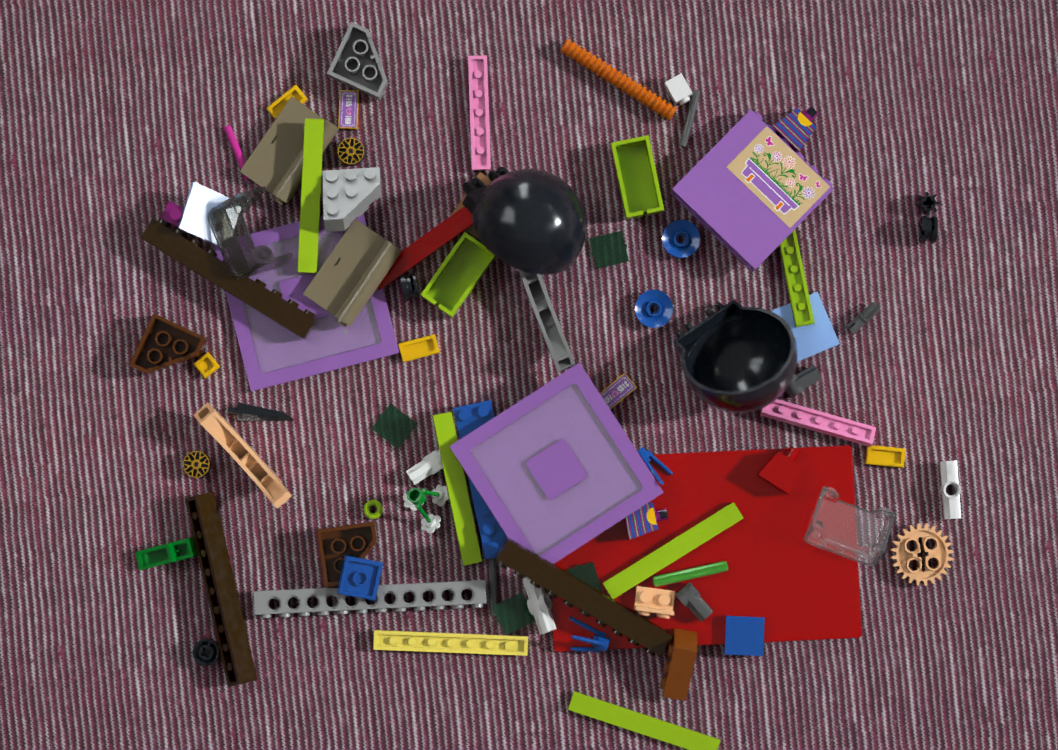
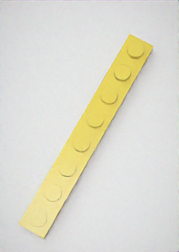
M374 630L373 650L528 656V636Z

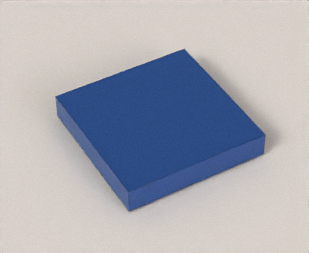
M345 555L337 594L375 601L383 562Z
M726 615L724 654L763 656L765 617Z

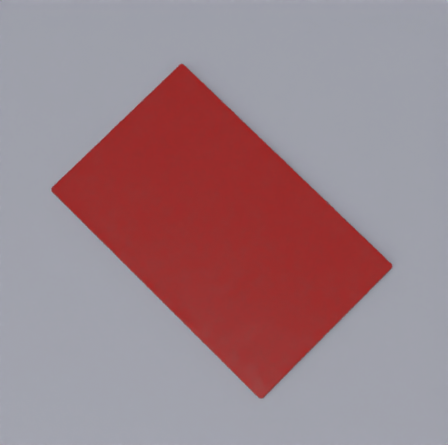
M845 445L796 448L800 453L795 462L800 464L801 468L790 494H786L757 476L758 472L777 451L785 455L789 448L653 454L673 472L670 475L652 459L649 462L664 482L663 485L659 484L664 493L650 502H654L655 510L666 508L668 520L658 521V530L628 540L625 519H622L554 563V565L611 598L603 582L734 502L743 516L742 520L614 600L638 613L637 610H634L637 586L672 590L676 594L690 582L713 611L705 620L700 622L676 595L673 605L674 615H669V618H661L657 616V613L650 612V616H641L670 632L672 636L674 628L697 632V645L725 644L726 615L765 617L764 642L859 638L862 635L852 447ZM726 561L728 565V571L658 587H655L653 584L654 576ZM559 596L557 598L552 597V616L557 628L553 631L554 650L556 652L571 651V647H591V643L572 639V635L593 639L594 635L597 636L569 620V617H573L600 632H604L605 636L610 638L607 649L645 648L641 644L638 646L628 641L629 637L622 635V637L612 632V627L608 625L606 627L601 626L596 622L595 617L591 615L589 618L584 616L576 606H573V608L563 603L564 599Z

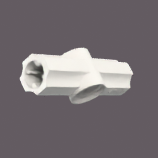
M439 450L431 452L421 462L406 471L414 485L443 469Z
M957 461L939 462L941 476L940 492L942 494L944 519L961 518ZM950 484L955 488L953 495L946 493V487Z
M522 579L529 598L527 600V607L529 612L535 617L539 633L544 634L556 630L551 612V598L545 593L542 586L539 589L530 584V579Z

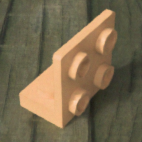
M637 586L634 610H637L639 615L650 616V612L657 613L658 617L669 618V615H674L675 591Z

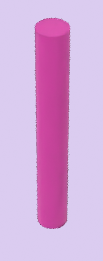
M229 125L224 127V130L241 169L246 161L232 127ZM243 175L244 178H245V181L250 180L248 177H246L245 175Z

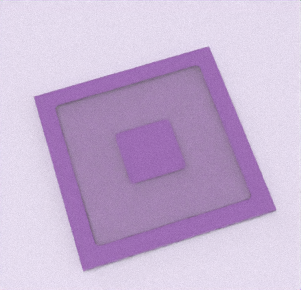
M364 213L359 218H355L367 226ZM323 215L319 216L317 273L297 272L300 221L233 238L228 250L214 245L215 253L218 254L217 258L219 260L227 259L234 264L232 268L237 271L241 268L248 272L250 279L256 281V279L261 280L267 284L265 286L266 289L270 291L275 289L282 293L281 298L287 302L289 298L299 304L297 308L305 311V309L315 314L314 318L317 320L310 334L304 340L225 291L251 392L400 353L383 288L380 291L378 288L375 290L351 327L347 325L345 328L336 322L337 318L303 295L347 231L346 229L345 231L326 232Z
M580 362L449 446L507 537L553 564L664 493Z

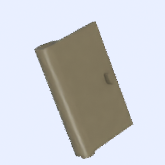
M292 96L239 171L274 196L273 200L280 205H283V203L288 204L302 183L305 118L324 119ZM324 119L323 152L339 131L338 127Z
M354 219L303 295L337 318L336 322L344 328L347 325L351 327L402 253V250L357 219Z

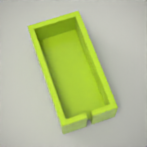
M649 135L612 142L610 147L625 219L643 217L645 212L646 216L663 213L664 206Z
M464 232L421 293V297L434 306L438 303V309L453 318L496 256L483 244Z

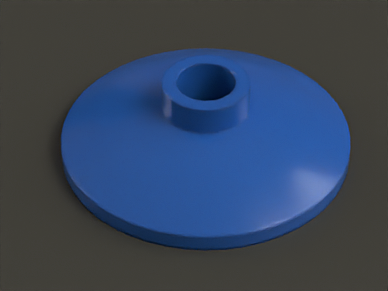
M676 220L665 228L662 235V243L670 255L677 258H686L694 254L698 249L700 233L693 223L687 220ZM679 236L684 237L683 243L677 241Z
M648 290L638 297L635 304V314L643 325L650 328H658L670 320L673 314V304L666 293L660 290ZM656 306L657 312L652 313L650 307Z

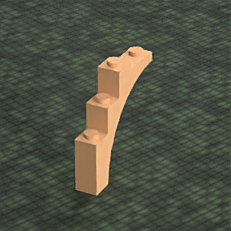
M207 402L194 414V417L232 456L278 509L292 495L282 484L276 473L259 457L255 450Z

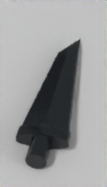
M239 402L238 408L228 407V415L237 416V422L293 420L284 412Z

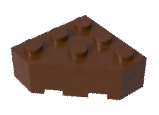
M153 313L129 366L146 374H153L200 357L208 338Z
M376 522L317 530L324 587L338 586L345 555L365 559L378 541Z

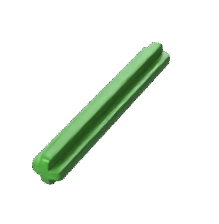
M726 561L654 576L653 584L655 587L725 572L728 571V565Z

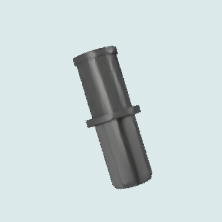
M872 302L861 313L858 312V316L846 325V328L854 335L865 324L868 325V321L880 311L878 304Z

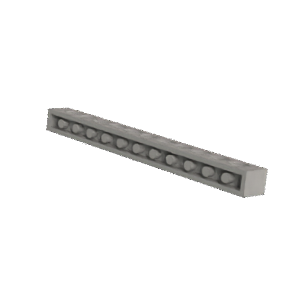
M486 580L378 585L376 602L370 605L365 599L356 597L357 602L353 606L346 602L347 595L337 594L338 587L254 591L255 615H260V618H271V614H279V617H291L290 613H298V616H310V612H317V615H329V611H337V614H348V610H356V613H367V609H375V612H387V608H394V612L406 611V607H414V611L425 610V606H433V610L444 609V605H452V609L464 608L465 604H471V608L483 607V604L487 603ZM464 589L472 591L471 599L465 600L462 598L461 593ZM425 591H431L434 594V599L431 602L424 600L423 594ZM443 591H452V600H444L442 597ZM406 592L414 594L415 599L413 602L408 603L404 600ZM387 593L395 595L394 603L389 604L385 601ZM332 595L337 598L336 606L328 605L327 599L329 596ZM311 596L318 599L316 607H310L308 604V599ZM295 597L298 599L299 605L297 608L289 606L290 598ZM272 598L279 601L278 609L270 607L269 603Z

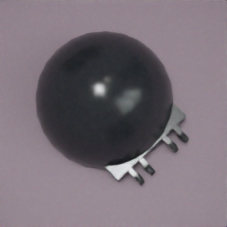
M501 166L495 171L489 172L488 177L492 182L488 185H485L478 178L471 180V183L470 181L463 183V190L467 195L462 204L472 214L473 226L479 239L498 259L524 272L539 275L560 273L574 264L584 245L587 227L584 208L577 194L561 178L537 169H519L509 172Z
M732 300L725 306L717 302L715 304L717 311L713 312L711 309H707L705 313L708 318L693 327L689 323L685 324L687 331L685 334L679 329L675 331L677 339L673 343L676 352L681 355V366L686 381L695 394L713 408L730 413H746L762 409L777 400L785 392L793 379L797 366V343L791 327L782 317L774 312L762 308L742 307L735 300Z

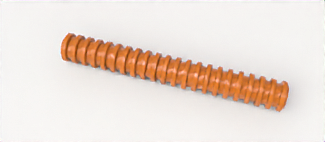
M570 38L562 46L561 54L565 53L566 57L569 56L571 60H576L575 63H581V66H585L586 70L590 69L591 73L595 72L596 76H601L602 80L606 79L607 83L610 82L612 86L615 85L616 89L620 88L621 92L625 91L627 96L631 95L632 99L636 98L637 102L640 101L642 105L645 104L646 108L650 107L651 111L655 110L657 115L661 114V117H666L667 121L676 112L677 106L673 107L671 102L667 103L666 99L662 100L661 96L658 97L656 93H651L652 90L648 91L645 86L643 88L641 83L637 84L636 80L632 81L631 77H626L627 74H621L622 71H617L615 67L612 68L611 64L607 65L606 61L602 62L601 58H596L595 54L591 55V52H587L585 48L582 49L581 45L577 46L576 42L572 43Z

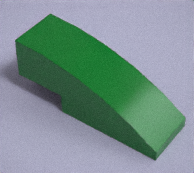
M193 537L135 552L139 571L198 556Z

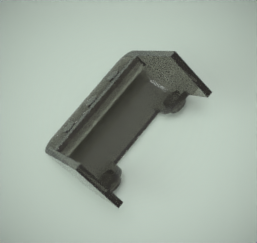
M265 186L239 193L213 207L207 215L208 222L229 274L235 279H242L284 267L293 257L292 253L274 257L269 247L264 245L255 247L242 216V213L247 212L251 208L252 202L258 201L266 191Z

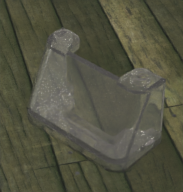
M823 486L809 521L804 540L813 546L868 566L876 565L885 552L896 513L885 507L876 509L873 513L838 500L839 494L834 488Z

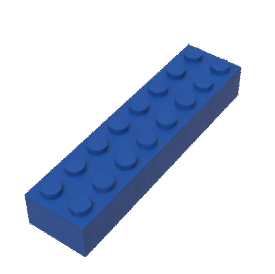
M491 400L453 408L460 439L495 417ZM468 476L485 559L494 558L507 535Z

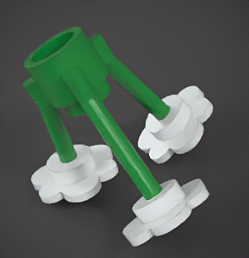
M440 484L432 491L425 488L422 490L412 488L403 495L404 506L410 507L412 511L419 510L424 517L421 520L423 525L421 529L429 534L440 527L441 517L439 515L434 516L433 514L427 515L421 506L426 500L425 495H431L434 504L438 506L445 505L446 501L449 500L447 486Z

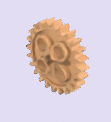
M917 523L916 529H914L912 525H909L910 531L902 529L904 535L897 534L896 536L899 541L892 542L896 545V548L890 549L892 552H895V555L890 558L896 559L892 566L899 567L896 573L903 572L902 579H905L907 576L909 577L908 583H912L915 579V584L918 586L920 581H922L924 586H927V580L934 584L935 577L941 580L940 573L947 575V572L944 570L945 567L951 568L947 562L953 560V558L948 556V554L953 553V550H948L947 547L952 543H945L948 536L941 537L942 530L935 532L936 526L928 529V524L925 523L923 528H921L920 523ZM919 537L922 538V552H926V556H923L924 572L922 571V558L917 556V553L921 552ZM930 538L935 542V546L932 549L926 547V541ZM911 540L916 544V548L913 551H909L906 547L907 543ZM930 558L936 559L937 565L935 568L931 569L928 566ZM914 559L917 561L918 567L912 571L909 568V562Z

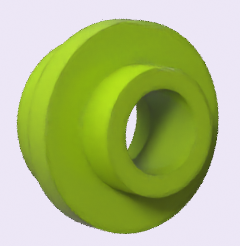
M370 500L364 505V514L368 518L376 519L381 516L383 507L379 501ZM371 506H376L377 511L375 513L370 512Z

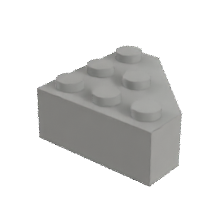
M351 22L327 75L331 79L380 101L388 85L384 70L369 30Z
M380 167L322 171L325 231H345L356 217L359 218L374 200H378L382 196Z

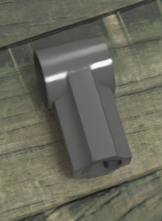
M814 365L810 366L799 374H794L791 383L785 391L791 399L822 378Z
M690 582L675 594L700 622L713 612Z

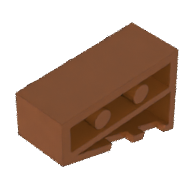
M674 628L672 642L668 647V661H665L664 665L665 678L662 677L660 682V689H663V697L686 701L697 655V632Z

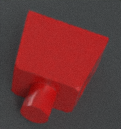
M792 446L789 447L785 455L777 451L758 472L757 476L786 494H790L801 468V465L795 462L800 451Z

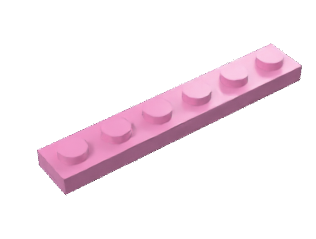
M487 55L468 56L472 171L491 170Z
M779 399L762 408L760 416L868 447L872 446L876 427Z

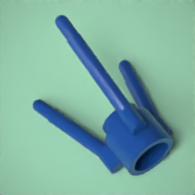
M642 447L637 451L660 485H663L664 482L649 463L651 459L668 474L672 475L673 472L658 460L650 450L646 451Z
M569 617V620L597 635H594L593 639L572 635V639L591 643V647H571V651L596 653L607 651L610 638L606 637L604 632H600L573 617Z

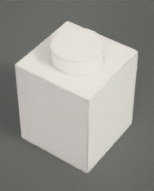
M682 73L664 83V87L675 105L678 103L683 105L691 100L689 97L692 96V91Z

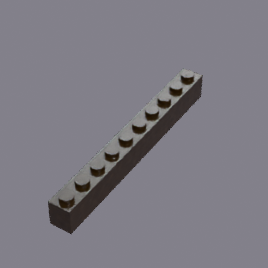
M159 218L158 221L155 219L151 220L141 239L306 340L317 322L314 318V313L307 309L305 311L297 308L299 304L290 298L287 302L281 298L283 294L277 290L272 289L270 291L266 289L265 286L267 284L261 280L256 279V281H253L249 278L250 274L240 268L237 271L232 268L234 264L227 259L219 260L216 258L217 253L209 248L207 251L200 248L201 243L191 239L189 241L185 239V234L175 228L172 231L168 228L169 224Z
M210 492L185 498L227 685L230 687L257 680L256 669L215 494Z
M507 536L494 556L498 561L497 564L502 568L507 569L509 567L513 569V573L521 579L524 577L530 579V584L539 589L542 586L547 589L546 593L554 598L559 596L564 599L563 603L571 608L576 606L580 609L579 612L588 618L590 615L595 617L598 624L606 627V625L612 627V632L620 637L622 635L629 637L628 641L636 646L641 644L645 647L644 650L653 656L655 653L661 656L673 637L670 632Z

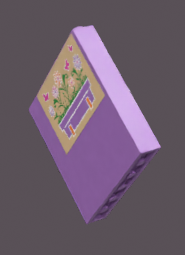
M750 110L679 181L670 194L753 273L833 191V188L831 187V182L826 178H822L813 165H808L804 161L801 153L795 152L785 138L781 139L776 134L777 131L774 127L763 122V118L758 112Z

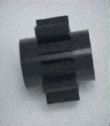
M926 192L924 198L921 195L918 196L920 202L916 203L915 206H919V214L926 212V216H929L931 210L934 213L937 212L935 205L940 204V202H936L934 199L936 194L929 196V193ZM926 200H928V203H931V204H932V205H931L930 207H928V208H927V205H923V203H924Z

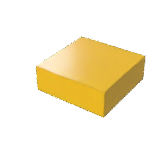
M209 352L193 363L205 379L220 368V365Z

